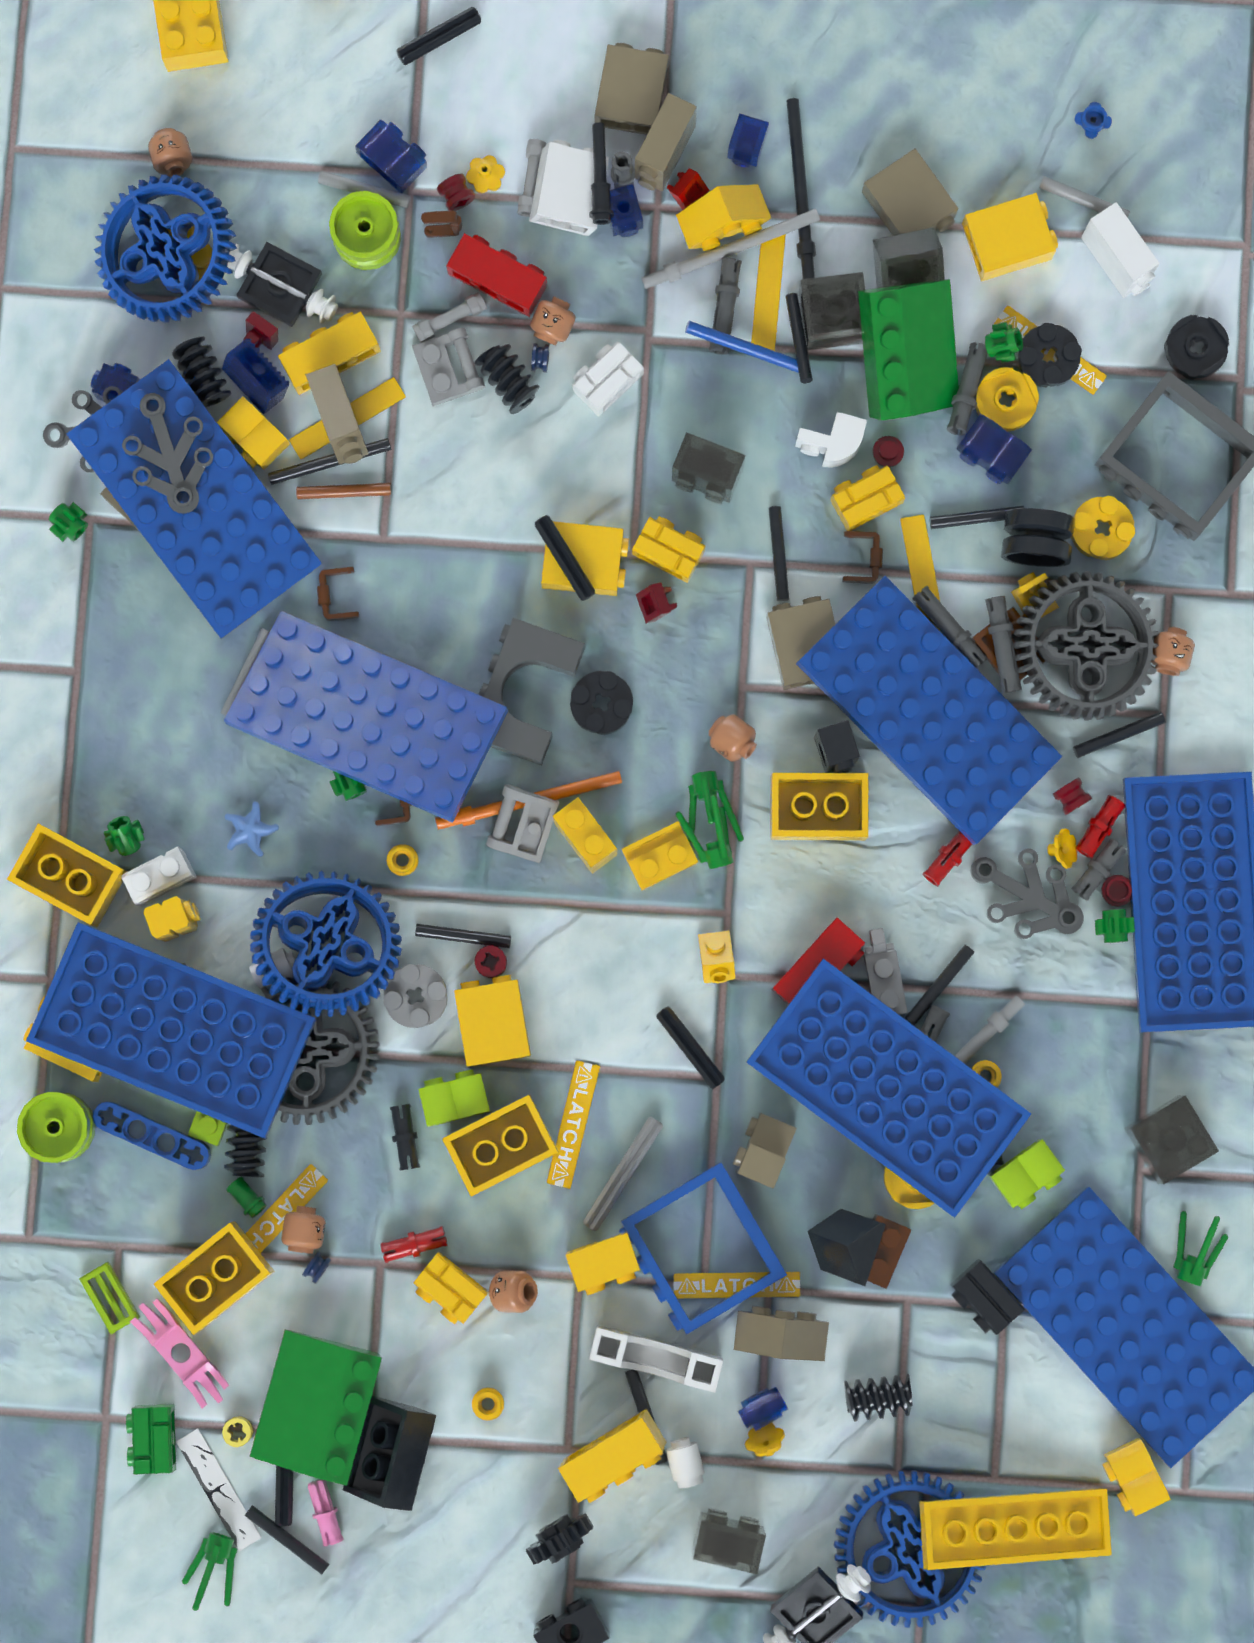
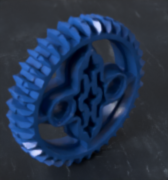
M161 174L160 180L156 176H150L149 183L145 180H139L138 188L133 185L128 186V195L118 193L121 200L119 204L110 202L114 210L112 213H103L105 218L108 219L106 225L104 223L98 224L99 228L103 230V235L95 236L96 240L101 243V246L94 250L101 257L94 262L102 268L97 274L100 278L105 279L102 285L105 289L110 290L108 295L112 299L117 300L118 306L126 308L125 310L128 313L136 314L138 318L143 320L148 318L152 322L160 320L164 323H169L170 318L174 321H181L182 315L186 318H192V309L196 312H202V302L207 305L212 304L209 296L211 294L220 295L217 289L219 284L228 285L223 276L225 273H233L227 265L228 262L236 261L235 257L229 254L230 251L237 249L236 244L229 242L236 235L234 231L229 229L233 223L231 219L226 218L229 214L227 209L221 207V200L214 197V193L208 188L205 189L204 185L199 182L194 183L192 179L188 177L182 178L179 175H173L171 178L166 174ZM177 195L192 200L205 213L201 216L196 213L181 214L171 220L163 207L157 204H148V202L163 196ZM131 219L132 226L140 241L122 254L120 269L118 262L120 239L125 226ZM194 226L193 235L187 238L188 230ZM210 228H212V256L205 274L199 281V273L191 256L208 244L211 235ZM143 259V266L137 271V264ZM159 277L167 290L175 294H183V296L163 303L151 302L134 294L127 287L126 283L131 281L135 284L152 282Z
M322 870L318 874V879H313V875L308 872L306 874V881L303 882L301 878L296 876L294 878V886L285 881L282 886L283 892L275 889L272 893L274 899L266 898L264 900L266 908L258 909L257 916L259 918L253 920V927L256 930L251 931L250 939L254 941L250 944V951L255 953L252 955V963L259 964L255 972L257 975H264L261 982L263 986L272 984L269 991L271 996L281 992L279 997L281 1004L290 999V1008L293 1010L300 1004L303 1005V1014H307L309 1008H314L315 1016L319 1017L323 1009L327 1010V1015L330 1018L334 1015V1009L339 1008L340 1014L344 1016L347 1012V1006H350L356 1012L359 1009L358 1001L367 1006L370 1004L369 995L377 999L380 996L379 988L387 989L389 984L387 979L394 978L395 972L393 969L399 966V960L396 957L401 956L402 951L397 946L401 944L402 937L396 934L399 932L400 926L398 923H392L396 915L394 912H387L390 907L388 902L379 904L382 897L380 892L371 896L372 886L369 884L363 889L360 888V878L356 879L354 883H350L348 874H345L343 880L337 879L335 871L331 873L330 878H325ZM316 894L342 896L327 902L318 918L301 910L291 911L284 916L280 914L288 905L306 896ZM353 902L365 908L375 919L379 927L382 939V952L379 961L374 959V952L371 946L362 938L353 935L360 918L359 910ZM345 911V916L335 923V917H339ZM298 925L304 928L305 932L293 934L289 928ZM272 927L278 928V936L282 943L290 949L299 952L292 968L293 978L298 986L286 980L273 962L270 952ZM342 932H345L343 945L340 951L341 934ZM312 937L311 953L309 956H307L308 944L310 943ZM331 937V943H328L326 947H324L321 950V944H324L326 940L328 941ZM358 953L363 959L359 962H353L348 959L347 955ZM317 964V971L314 970L312 974L306 977V971H310ZM334 970L351 977H358L367 972L372 973L363 984L347 992L331 995L309 992L324 986Z
M898 1471V1482H894L891 1474L888 1473L885 1475L887 1485L882 1486L880 1480L875 1478L873 1480L877 1487L875 1491L871 1492L870 1488L864 1485L862 1488L867 1497L862 1499L857 1493L853 1495L854 1500L859 1504L856 1508L851 1504H846L845 1509L852 1515L850 1518L841 1515L839 1520L847 1525L846 1529L836 1528L835 1530L837 1535L844 1537V1540L834 1541L835 1548L844 1550V1552L834 1555L835 1561H845V1564L837 1567L838 1574L848 1573V1565L856 1566L854 1539L857 1528L866 1512L875 1503L881 1501L882 1505L877 1511L876 1522L883 1540L866 1550L862 1558V1568L866 1570L871 1581L875 1583L885 1584L903 1577L907 1587L914 1595L919 1598L931 1599V1602L921 1606H900L880 1598L871 1590L869 1593L859 1591L861 1596L857 1605L861 1608L869 1602L870 1605L868 1606L867 1613L870 1616L875 1614L877 1609H880L878 1619L881 1622H884L888 1614H891V1624L893 1626L898 1624L899 1617H903L905 1628L910 1627L911 1618H915L918 1627H923L922 1617L925 1616L928 1617L930 1624L934 1625L936 1624V1619L933 1614L939 1612L941 1618L946 1620L948 1616L944 1609L950 1606L951 1610L957 1613L959 1609L954 1603L957 1599L965 1605L968 1603V1599L963 1593L967 1590L969 1593L975 1594L976 1589L969 1583L971 1580L980 1583L982 1577L974 1573L975 1569L985 1570L986 1566L964 1567L954 1587L943 1597H940L939 1593L945 1583L943 1569H923L922 1539L915 1533L911 1534L907 1526L908 1523H911L917 1532H921V1522L918 1521L914 1511L906 1502L890 1499V1495L898 1492L915 1491L929 1494L939 1500L963 1498L964 1493L959 1490L951 1496L954 1485L949 1482L941 1489L942 1478L939 1476L934 1479L933 1484H929L930 1474L927 1472L923 1474L922 1481H918L917 1472L911 1471L910 1480L906 1481L904 1472ZM890 1508L898 1516L904 1515L900 1518L901 1530L893 1523H887L891 1520ZM890 1532H894L898 1540V1542L895 1543L894 1547L897 1556L902 1561V1563L910 1564L913 1570L912 1575L909 1574L905 1566H898L897 1559L890 1550V1548L893 1546V1540L890 1536ZM905 1538L913 1545H918L914 1548L916 1552L915 1560L908 1552L902 1553L906 1550ZM879 1556H886L890 1559L888 1569L882 1572L874 1570V1560ZM920 1568L926 1571L928 1575H932L929 1578L931 1589L927 1585L925 1586L923 1582H919L921 1580Z

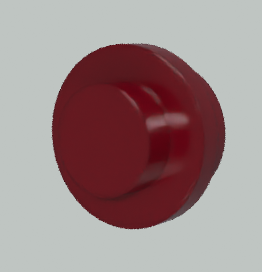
M883 436L873 446V458L880 466L894 467L901 462L904 456L903 444L896 437Z
M1113 875L1103 882L1101 894L1109 905L1120 907L1131 900L1132 887L1127 877Z

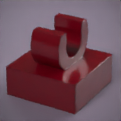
M252 311L245 320L247 334L243 339L246 342L244 347L253 354L257 352L262 344L272 350L278 342V328Z
M659 582L649 585L636 594L646 624L656 622L677 608V603L669 604L666 597L668 593L672 592L671 587H663L662 583Z

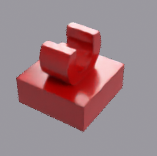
M690 168L685 173L678 172L677 176L680 180L674 187L672 185L667 186L668 191L682 210L710 191L698 172Z

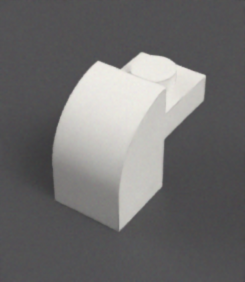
M837 412L830 436L800 428L795 447L801 448L800 451L810 456H819V453L824 454L822 467L833 468L842 466L849 462L858 452L867 420Z

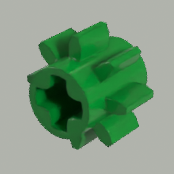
M1007 322L992 325L993 332L985 336V346L988 355L996 357L997 361L1001 360V363L1016 360L1015 353L1023 349V338L1020 330L1017 327L1012 328V325H1008Z
M74 502L69 507L65 503H61L49 516L48 520L53 524L49 530L62 542L67 537L75 541L88 527V523L83 520L87 514Z
M333 771L336 779L329 781L336 796L343 794L345 801H348L367 792L364 784Z
M127 816L113 819L107 825L108 830L104 831L106 837L104 840L109 851L113 852L117 849L122 856L137 852L141 847L140 842L145 840L144 831L139 820L131 823L130 818Z
M1126 909L1102 911V919L1095 920L1096 935H1103L1104 943L1128 942V933L1135 932L1134 917L1126 918Z

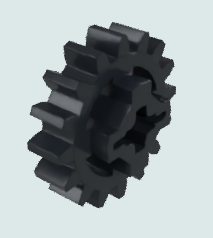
M586 1513L572 1519L566 1514L540 1529L539 1533L535 1535L538 1541L531 1544L526 1549V1553L533 1565L547 1559L552 1564L578 1550L580 1545L584 1543L581 1537L588 1534L594 1526Z

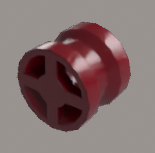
M462 173L445 179L436 188L439 195L446 199L448 211L460 210L475 199V194L473 190L467 188L466 178Z
M1079 777L1052 794L1056 800H1060L1062 803V811L1065 815L1093 799L1089 793L1084 792L1082 781Z
M485 946L475 956V967L486 978L491 979L501 976L506 970L507 958L498 947Z

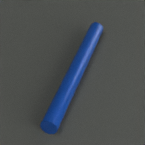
M688 321L685 333L799 373L796 358L692 321Z

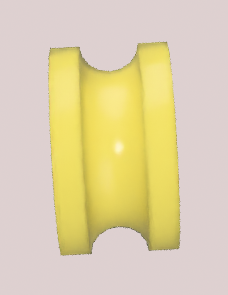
M241 1416L228 1420L222 1430L223 1439L232 1447L245 1445L253 1434L252 1424L248 1419ZM237 1423L243 1425L242 1431L246 1433L244 1439L240 1436L237 1441L232 1438L233 1432L229 1429L231 1425L235 1427Z

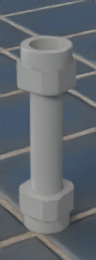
M529 139L526 148L528 165L524 192L522 196H519L517 211L519 215L530 217L541 150L546 146V142L539 139Z
M477 292L465 297V303L430 321L424 318L413 325L412 328L420 343L435 337L434 332L469 314H472L474 317L486 310L487 307L480 293Z

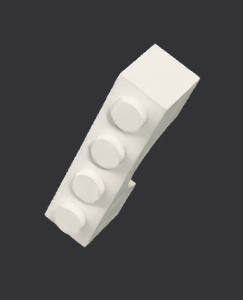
M597 1325L589 1355V1360L619 1368L654 1374L683 1385L714 1393L716 1392L723 1364L721 1357Z

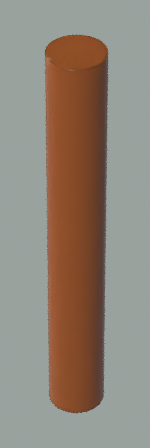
M391 483L296 488L297 500L388 496L392 494Z

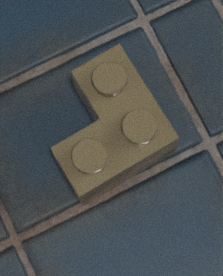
M762 1113L759 1114L758 1119L752 1117L745 1132V1135L750 1136L746 1148L739 1147L733 1161V1165L738 1166L736 1173L774 1189L797 1128Z
M752 1306L751 1312L738 1311L733 1350L778 1359L825 1361L829 1322L816 1320L817 1314L797 1311V1317H795V1312L776 1310L775 1315L771 1314V1308Z

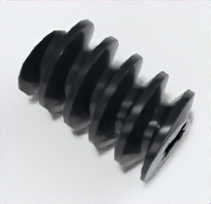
M196 337L176 346L172 355L174 359L179 360L177 367L180 371H183L182 377L202 404L205 407H210L227 399L232 393L230 390H220L227 382L226 379L216 380L215 378L222 372L220 367L211 368V365L217 361L216 356L206 357V354L213 349L212 346H202L201 343L205 340V337Z
M510 344L501 347L498 345L482 353L476 359L475 365H482L481 373L484 376H489L488 383L491 386H496L495 393L498 396H503L502 403L505 406L511 405L509 409L510 414H516L534 400L535 393L540 386L538 384L531 387L527 385L533 376L531 374L523 377L520 375L525 369V365L521 364L516 367L513 365L518 359L517 354L507 357L506 354L511 348Z
M227 1126V1130L235 1133L236 1136L226 1139V1143L234 1146L235 1149L225 1152V1156L233 1159L234 1162L224 1165V1169L233 1172L232 1176L264 1177V1174L257 1171L256 1168L265 1165V1161L258 1158L257 1155L266 1152V1148L258 1144L259 1141L266 1139L235 1126Z
M909 1374L906 1375L905 1384L902 1383L899 1375L893 1377L892 1385L889 1384L885 1376L881 1377L878 1387L873 1378L868 1379L866 1388L863 1387L860 1379L855 1380L853 1389L850 1388L847 1381H844L847 1412L851 1414L854 1422L858 1421L859 1414L862 1411L867 1420H871L873 1410H876L880 1419H884L886 1409L890 1410L893 1417H897L899 1407H902L906 1416H910L913 1403Z

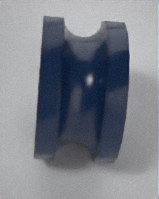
M538 343L533 344L531 371L535 372L536 369H542L544 373H547L549 344H545L544 347H539Z
M317 1251L302 1276L312 1277V1282L316 1284L326 1271L331 1259H323L321 1252Z

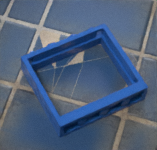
M721 1162L621 1220L624 1227L619 1229V1232L621 1234L628 1232L631 1244L635 1245L640 1254L636 1258L644 1275L649 1272L652 1274L656 1284L651 1287L661 1303L667 1300L673 1310L668 1314L677 1331L683 1328L686 1335L787 1275ZM715 1178L770 1273L689 1320L635 1224Z

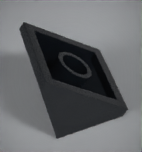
M839 1209L807 1232L820 1270L866 1286L886 1224L844 1209Z

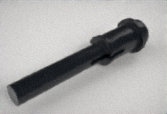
M594 123L592 124L594 183L591 184L592 211L589 212V217L592 218L594 224L606 225L611 223L614 211L611 210V184L607 183L605 124Z

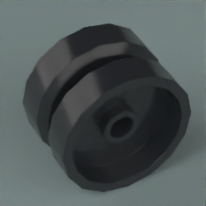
M1021 508L1007 511L1005 514L1004 530L1012 536L1003 540L1001 558L1012 563L1036 567H1062L1071 563L1072 546L1064 540L1073 536L1075 518L1063 512L1046 509Z

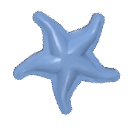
M253 802L252 810L246 817L225 814V819L231 821L236 829L227 848L233 850L236 845L247 843L256 855L262 857L264 855L260 848L262 837L278 831L279 826L277 824L266 825L261 822V811L258 802Z

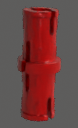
M1108 795L1095 818L1092 817L1089 820L1088 824L1090 826L1075 849L1087 858L1093 859L1102 841L1113 832L1111 828L1125 808V804L1118 798Z
M958 831L947 846L943 845L938 850L940 854L929 868L923 872V876L930 883L938 887L951 869L961 864V857L970 848L972 843Z
M443 1226L419 1234L410 1232L408 1237L380 1243L385 1263L413 1255L414 1258L419 1257L421 1252L448 1246L446 1237L433 1240L434 1238L444 1236Z

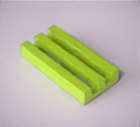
M109 1262L79 1278L110 1334L130 1324V1321L135 1317L137 1319L140 1318ZM102 1272H105L127 1310L129 1314L127 1318L103 1279ZM95 1278L119 1320L117 1324H114L90 1279Z

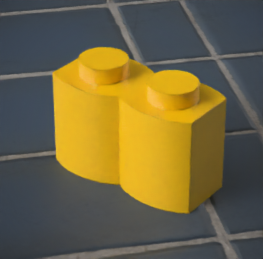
M244 396L217 421V424L232 444L236 443L243 450L241 456L252 468L258 465L265 470L290 445L286 437Z
M1136 1438L1104 1454L1107 1462L1102 1464L1103 1469L1110 1482L1117 1481L1121 1492L1116 1495L1125 1512L1131 1510L1132 1514L1136 1517L1171 1500L1140 1438Z

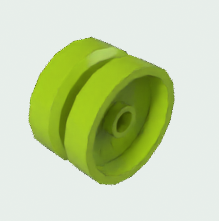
M369 191L352 192L340 199L333 208L329 220L330 234L334 247L343 261L353 268L372 270L379 269L393 259L399 250L401 232L397 214L388 200L380 194Z
M46 1092L35 1096L24 1105L18 1117L17 1135L20 1144L31 1157L41 1162L60 1163L76 1159L89 1148L95 1136L92 1110L83 1099L71 1093ZM54 1121L58 1122L60 1125V1129L57 1133H53L52 1127L56 1126L53 1123Z

